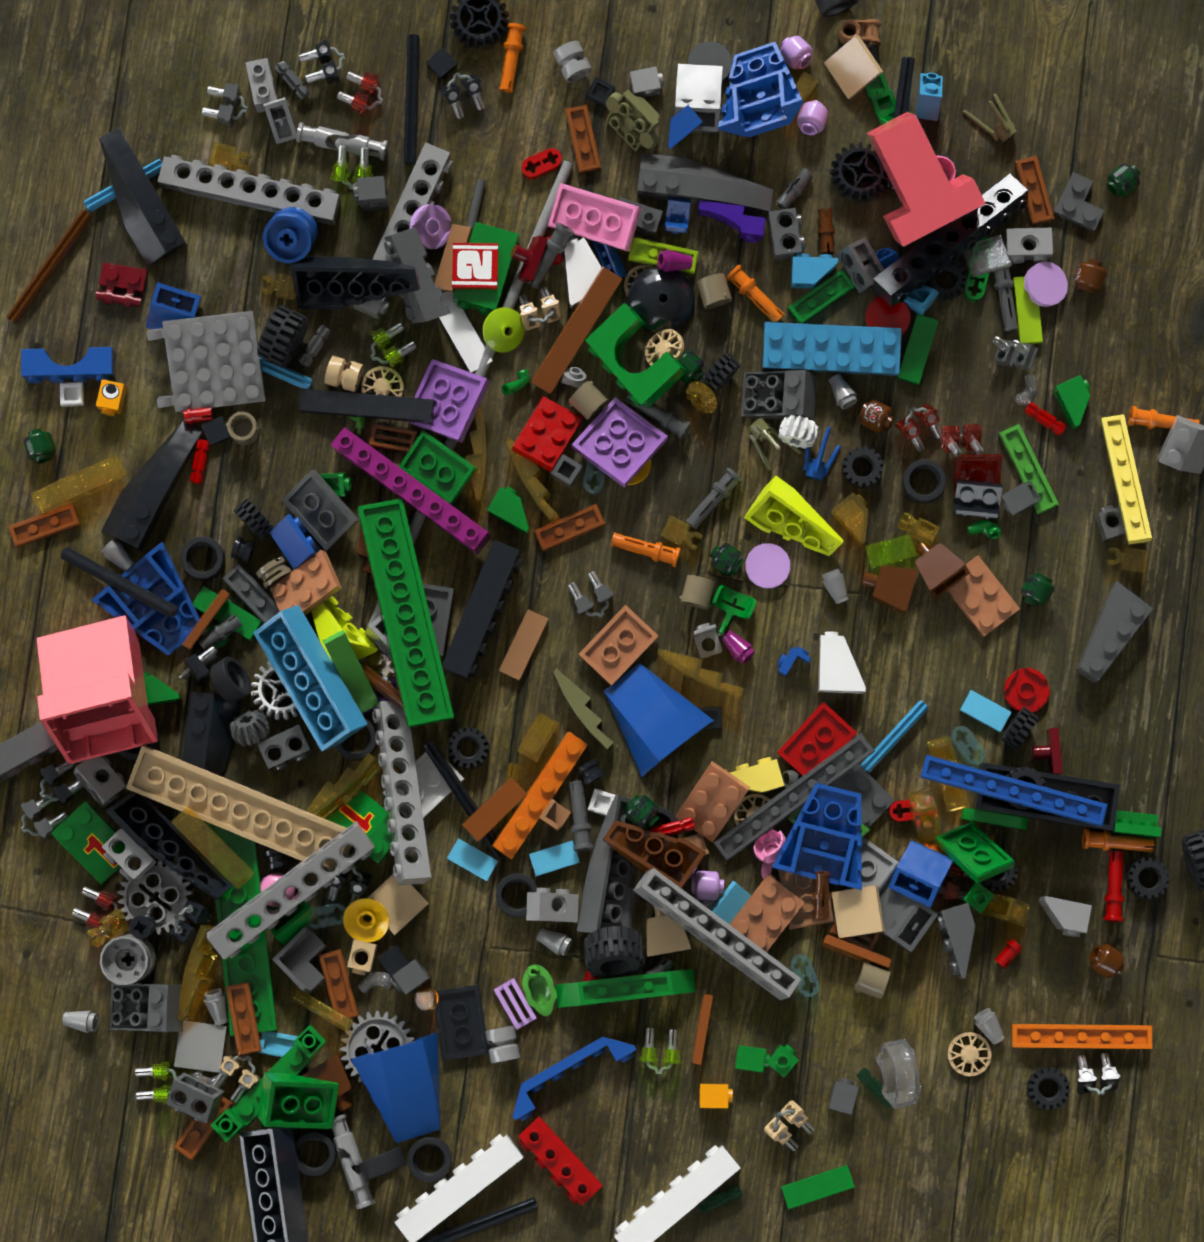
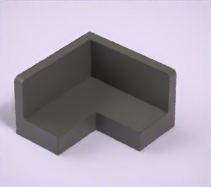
M305 926L272 960L308 995H311L326 980L311 962L327 946L312 930Z

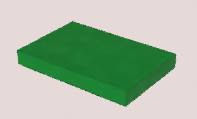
M424 430L399 465L401 469L452 506H454L478 470L473 464Z
M972 821L935 837L934 843L976 883L1014 868L1015 861Z

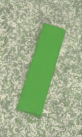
M1020 424L998 434L1021 482L1031 481L1042 500L1033 505L1037 515L1057 507L1059 503Z
M344 630L322 640L341 679L361 713L377 706L379 702Z

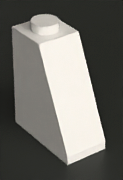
M576 238L570 241L565 248L571 310L577 308L601 269L585 238L581 240Z
M825 632V635H821L819 638L818 692L864 694L866 692L865 684L844 636H838V632Z

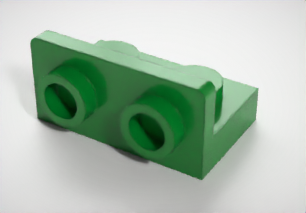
M1116 810L1114 830L1110 832L1158 838L1161 837L1162 828L1158 827V815Z

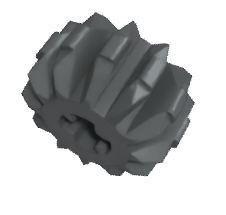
M248 710L247 713H241L239 717H234V721L230 723L232 738L236 744H240L242 747L246 745L251 747L255 743L259 744V741L265 740L267 738L266 735L270 733L267 717L258 710L253 712Z

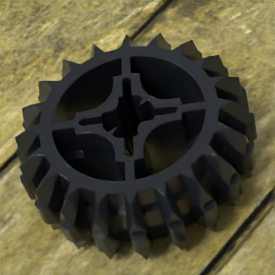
M456 0L458 6H452L454 13H451L449 16L450 20H452L450 28L454 29V36H459L458 41L460 43L466 41L467 48L474 44L475 50H478L479 45H483V48L486 50L487 43L494 47L496 45L494 39L498 41L503 40L501 34H507L506 26L510 23L506 19L509 17V12L504 11L506 9L505 3H500L501 0ZM476 5H484V7L479 8V9H478V8H475V7H473V6H476ZM493 11L498 16L495 27L491 26L489 21ZM465 12L468 14V18L471 19L466 29L461 23ZM475 18H478V19H482V18H483L484 22H482V21H480V20H478V21L476 22V19H475ZM478 31H484V32H485V34H480V35L475 34V33L478 32Z
M859 142L858 148H855V145L851 143L849 150L843 147L841 150L842 154L836 153V160L831 163L833 169L830 170V175L835 176L831 179V183L837 184L835 191L843 190L841 193L842 198L847 194L850 195V202L853 201L854 197H858V203L862 202L863 197H865L867 202L871 201V195L874 198H878V191L884 192V183L889 180L885 177L887 173L875 149L874 151L871 150V144H868L867 148H863V143ZM862 157L858 163L846 164L852 158ZM868 160L876 166L878 174L868 167ZM863 164V174L857 181V172L859 171V169H861V166ZM842 171L852 178V186L846 182ZM863 182H875L873 185L869 187L859 188L860 184Z

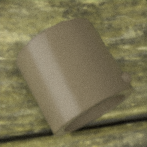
M713 274L697 281L704 309L717 308L732 301L725 274Z
M587 381L571 396L569 406H573L589 421L601 411L608 402V399L593 385L592 381Z
M237 412L226 423L227 430L236 443L250 445L258 439L260 433L259 426L251 414Z
M687 575L682 596L679 597L680 602L700 609H709L711 607L710 602L715 582L704 577Z
M869 961L863 962L854 990H856V993L862 992L881 999L889 980L890 971L872 965Z

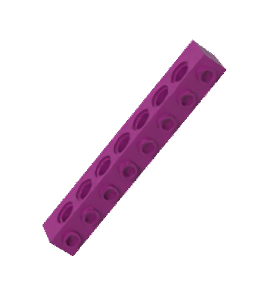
M345 427L332 442L331 446L336 452L396 496L402 498L403 501L477 555L490 540L491 535L488 531Z

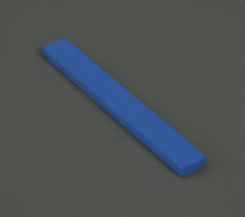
M930 755L925 756L920 778L1098 827L1103 825L1108 804Z

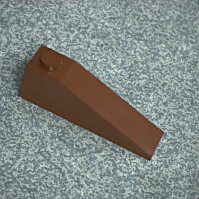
M616 820L603 838L604 842L644 873L655 868L683 890L706 854L704 850L686 839H677L666 836L664 833L647 831L642 827Z

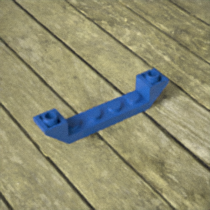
M601 1037L523 1082L519 1090L513 1118L515 1120L520 1118L521 1121H524L533 1116L532 1110L536 1107L527 1091L531 1090L532 1093H535L545 1087L543 1082L551 1078L554 1082L565 1075L563 1070L570 1066L573 1070L585 1064L583 1059L589 1055L595 1058L604 1053L603 1047L605 1046L609 1047L616 1061L621 1059L624 1063L635 1056L633 1052L637 1050L636 1047L632 1044L607 1037Z

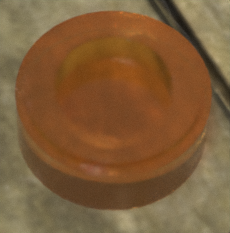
M432 987L419 988L415 994V1003L421 1010L434 1009L438 1003V994Z

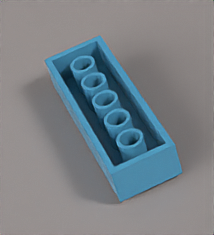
M765 322L762 370H807L809 372L897 376L900 369L901 328Z
M299 605L280 611L253 632L321 751L339 745L367 725L365 718Z

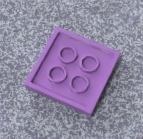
M432 359L414 397L434 399L435 406L432 423L406 422L462 443L491 381L482 376Z
M614 397L572 444V449L625 488L668 440V436Z

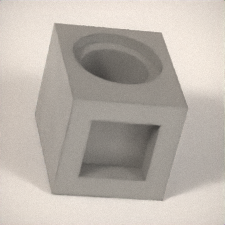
M656 66L630 72V82L634 96L640 95L645 98L660 95L664 81L662 73L657 72Z

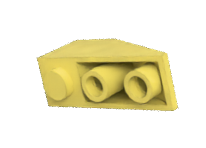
M771 757L757 760L758 765L749 767L748 763L736 766V771L730 772V774L750 786L748 791L765 793L785 786L777 759L771 760Z

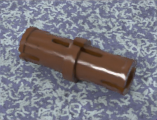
M825 208L818 209L819 229L817 230L820 236V254L827 253L833 255L835 254L833 242L835 228H833L832 209L827 208V211H825Z
M827 871L816 872V885L813 892V898L815 899L813 918L818 920L828 919V901L831 899V893L829 892L831 873Z

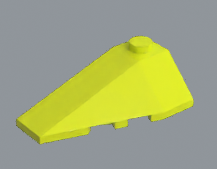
M777 476L763 488L744 517L764 532L770 534V531L780 534L783 536L782 539L788 541L793 539L801 542L804 547L830 556L843 543V539L793 487Z
M333 596L311 611L320 643L331 661L332 659L322 640L342 630L346 633L358 660L378 650L374 642L365 634V630L363 628L358 630L350 622L353 617L337 607L338 601Z

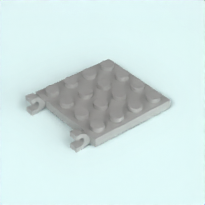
M254 311L163 321V328L147 331L148 341L165 338L173 395L158 397V408L174 405L175 412L188 410V407L190 409L208 406L213 408L266 401L261 361L257 355L258 339Z

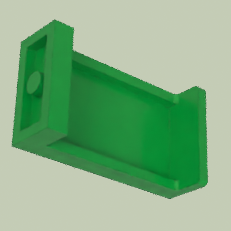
M475 222L469 243H498L497 290L455 289L453 302L457 303L456 306L460 309L469 310L473 308L478 310V313L488 316L492 311L498 309L512 261L511 251L519 243V234Z

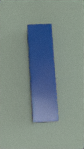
M592 240L602 266L622 279L627 277L616 247Z

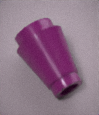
M666 249L665 251H660L657 264L658 268L663 269L664 272L691 269L693 259L692 256Z
M732 630L722 638V641L736 662L740 661L741 664H744L755 654V651L752 649L753 645L742 639Z

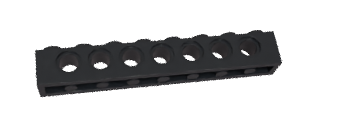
M1009 174L982 195L986 204L940 227L873 278L874 291L892 308L896 304L904 302L909 294L922 288L931 277L939 275L944 267L957 261L961 254L971 250L983 237H988L996 227L1006 223L1017 211L1023 210L1028 204V189Z

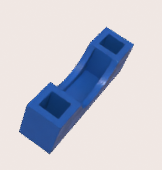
M89 347L81 361L74 365L62 366L54 363L45 349H21V376L28 380V383L32 384L42 383V380H50L52 383H63L64 379H73V382H87V379H96L97 382H101L102 379L109 381V378H116V352L112 347Z

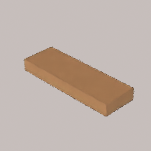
M456 224L451 226L435 285L437 288L440 287L441 291L455 292V289H452L453 243H469L473 232L472 227Z
M529 609L527 610L499 672L520 681L546 627L548 618Z

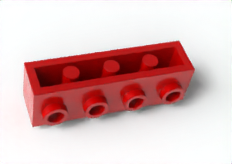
M540 1116L518 1135L521 1139L518 1143L526 1152L531 1150L537 1156L534 1160L543 1170L547 1167L552 1172L550 1178L559 1187L563 1184L569 1191L566 1195L575 1205L578 1202L583 1205L603 1186Z

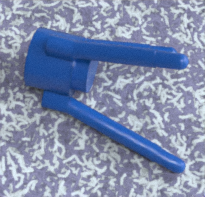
M830 427L826 428L817 459H812L811 463V447L805 448L803 470L806 471L805 476L808 478L822 481L823 477H827L828 471L841 449L840 445L836 446L824 467L825 462L822 461L829 438Z

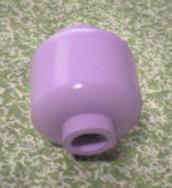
M788 37L781 43L780 52L785 63L792 69H804L812 61L813 49L802 37Z
M817 100L803 103L797 117V125L807 135L820 133L825 128L828 110Z
M698 871L691 878V894H694L697 900L716 901L719 893H724V880L719 878V873L716 871Z

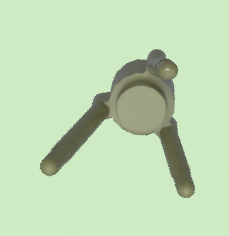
M993 94V97L1000 112L992 101L988 102L1000 121L994 126L995 132L968 111L963 110L964 115L989 133L995 141L1001 139L1002 142H1005L1017 132L997 94Z
M760 418L748 428L752 433L749 438L754 443L767 471H771V467L758 440L763 442L767 439L780 451L781 447L772 438L771 434L773 433L781 441L782 439L779 437V432L769 422L766 423L763 418ZM789 446L798 454H802V451L799 448H796L795 446Z

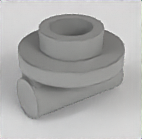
M578 367L568 368L564 372L561 383L580 388L585 383L586 374Z

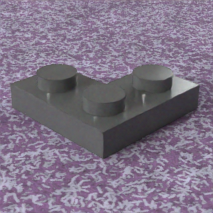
M1073 172L1053 214L1094 232L1104 210L1084 201L1093 181Z

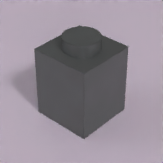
M563 454L552 470L551 478L571 489L583 471L582 465Z
M1031 481L1024 482L1001 495L1004 499L1003 505L1007 512H1011L1012 515L1019 514L1042 501Z
M842 1077L840 1082L834 1080L827 1108L852 1115L859 1087L853 1086V1080Z

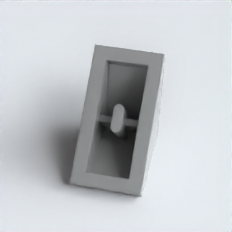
M285 97L263 104L276 144L296 139L297 133Z

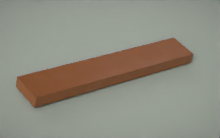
M601 267L530 381L531 383L551 394L620 284L621 277L607 268Z

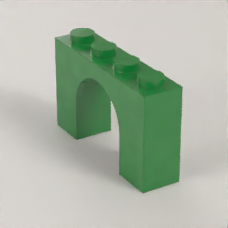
M624 303L585 341L590 345L588 348L590 353L595 358L600 357L604 362L602 364L603 368L609 374L614 373L618 378L616 383L624 391L627 389L632 394L630 399L638 407L642 405L648 409L687 373V370L667 351L643 372L629 373L625 369L621 358L622 349L626 341L645 322L632 307Z

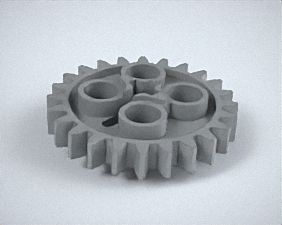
M159 860L157 866L154 865L138 881L131 878L128 883H120L125 887L124 891H118V894L124 896V899L119 900L118 903L125 905L120 912H127L128 915L124 920L129 921L143 913L152 915V911L156 907H160L163 911V916L161 919L156 920V932L158 935H162V928H165L167 932H171L170 925L174 926L176 913L182 911L188 896L194 894V892L187 891L186 889L191 883H184V878L171 870L167 865L164 867V863ZM152 875H157L159 877V884L152 888L148 883L149 878ZM143 884L152 893H160L158 897L170 905L172 910L169 911L160 902L154 901L152 903L153 897L143 891L139 885ZM170 889L177 891V898L173 902L168 901L166 897ZM138 893H142L145 897V901L141 906H137L134 902V897ZM184 916L179 917L180 920L186 921Z
M376 1011L375 1017H372L371 1013L367 1012L366 1020L362 1016H358L359 1024L353 1021L350 1023L353 1030L345 1029L349 1037L341 1039L347 1045L340 1048V1050L347 1054L341 1060L349 1061L345 1069L351 1067L354 1069L351 1076L359 1074L350 1060L357 1057V1049L363 1046L368 1050V1053L375 1052L372 1046L373 1044L377 1045L380 1043L386 1030H389V1034L381 1046L383 1050L389 1049L388 1040L392 1037L397 1038L400 1041V1045L415 1039V1037L407 1036L411 1028L405 1030L402 1028L405 1021L398 1024L396 1022L397 1015L389 1019V1012H386L381 1017L380 1012ZM371 1026H376L380 1030V1035L377 1039H371L368 1036V1029Z

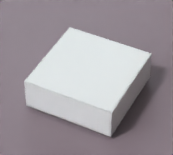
M60 383V405L62 407L84 406V383Z
M595 788L588 811L606 816L615 795Z

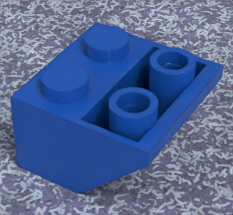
M157 282L149 308L146 328L160 329L163 328V321L197 317L202 297Z
M289 514L269 533L295 570L315 555L319 549L310 536L307 538L304 536L307 530L299 518L293 519Z
M911 840L888 888L931 907L940 893L953 860Z

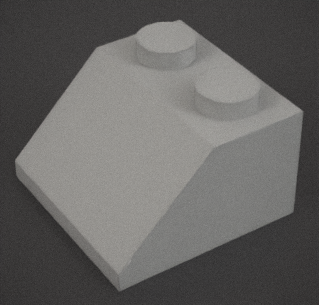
M1177 415L1158 455L1159 462L1180 471L1201 474L1204 468V426Z
M1048 896L1039 897V904L1056 929L1063 930L1062 935L1080 937V934L1087 933L1092 905Z

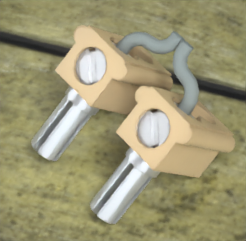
M544 287L545 293L543 288L540 289L543 297L541 299V307L545 317L544 320L540 318L538 309L534 308L533 303L528 302L525 294H522L524 301L522 296H519L522 305L519 306L521 310L520 316L526 331L540 327L544 323H551L563 318L559 301L555 299L554 295L550 296L547 287Z
M248 1055L246 1057L235 1056L234 1058L231 1056L223 1057L224 1061L219 1067L221 1071L212 1086H216L219 1089L229 1075H234L237 1069L242 1068L241 1063L237 1059L242 1061L248 1060L252 1071L250 1069L242 1071L243 1075L238 1081L240 1082L239 1087L231 1097L234 1103H237L247 1089H251L261 1079L260 1076L255 1074V1066L251 1062L252 1058Z
M791 1100L781 1112L778 1111L775 1114V1118L767 1124L764 1131L774 1141H779L782 1145L786 1144L792 1151H796L788 1141L797 1149L798 1145L790 1138L792 1134L787 1131L788 1127L779 1120V1116H783L790 1124H795L798 1128L802 1127L808 1134H812V1132L804 1124L813 1132L814 1128L806 1121L808 1117L804 1114V1110Z

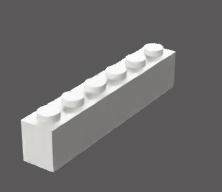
M501 1134L496 1136L489 1142L491 1144L489 1149L484 1152L481 1148L471 1156L473 1159L471 1163L467 1166L464 1163L459 1165L452 1171L454 1176L448 1181L444 1177L434 1185L436 1190L430 1195L427 1192L423 1193L415 1200L416 1206L412 1209H409L407 1206L397 1214L399 1219L394 1223L409 1242L418 1241L524 1158L507 1134L504 1137Z
M716 1145L705 1153L706 1159L701 1163L697 1160L687 1168L689 1171L687 1175L683 1178L680 1175L669 1183L671 1186L669 1190L665 1193L661 1190L652 1197L653 1203L646 1208L643 1205L633 1214L635 1218L629 1223L626 1220L615 1229L617 1231L614 1235L615 1239L618 1242L655 1241L736 1173L740 1166L722 1145L719 1148Z

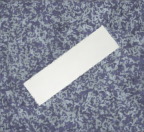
M444 292L441 302L443 307L448 306L451 314L439 318L469 371L472 373L478 370L485 347L464 310L456 306L457 303L453 302L454 293ZM491 357L488 360L487 364L492 362Z

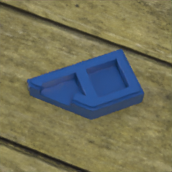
M689 104L671 118L668 143L670 149L703 123Z

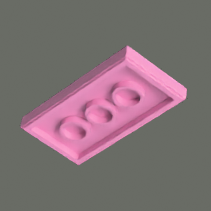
M560 183L548 227L556 229L555 225L559 222L572 229L574 235L629 251L642 207Z

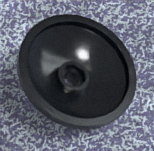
M656 266L646 269L634 279L629 288L627 303L645 322L641 328L656 334L664 329L676 331L685 325L693 313L695 295L691 283L680 271L664 272L663 269H659ZM662 294L667 297V301L664 303L659 300V296Z

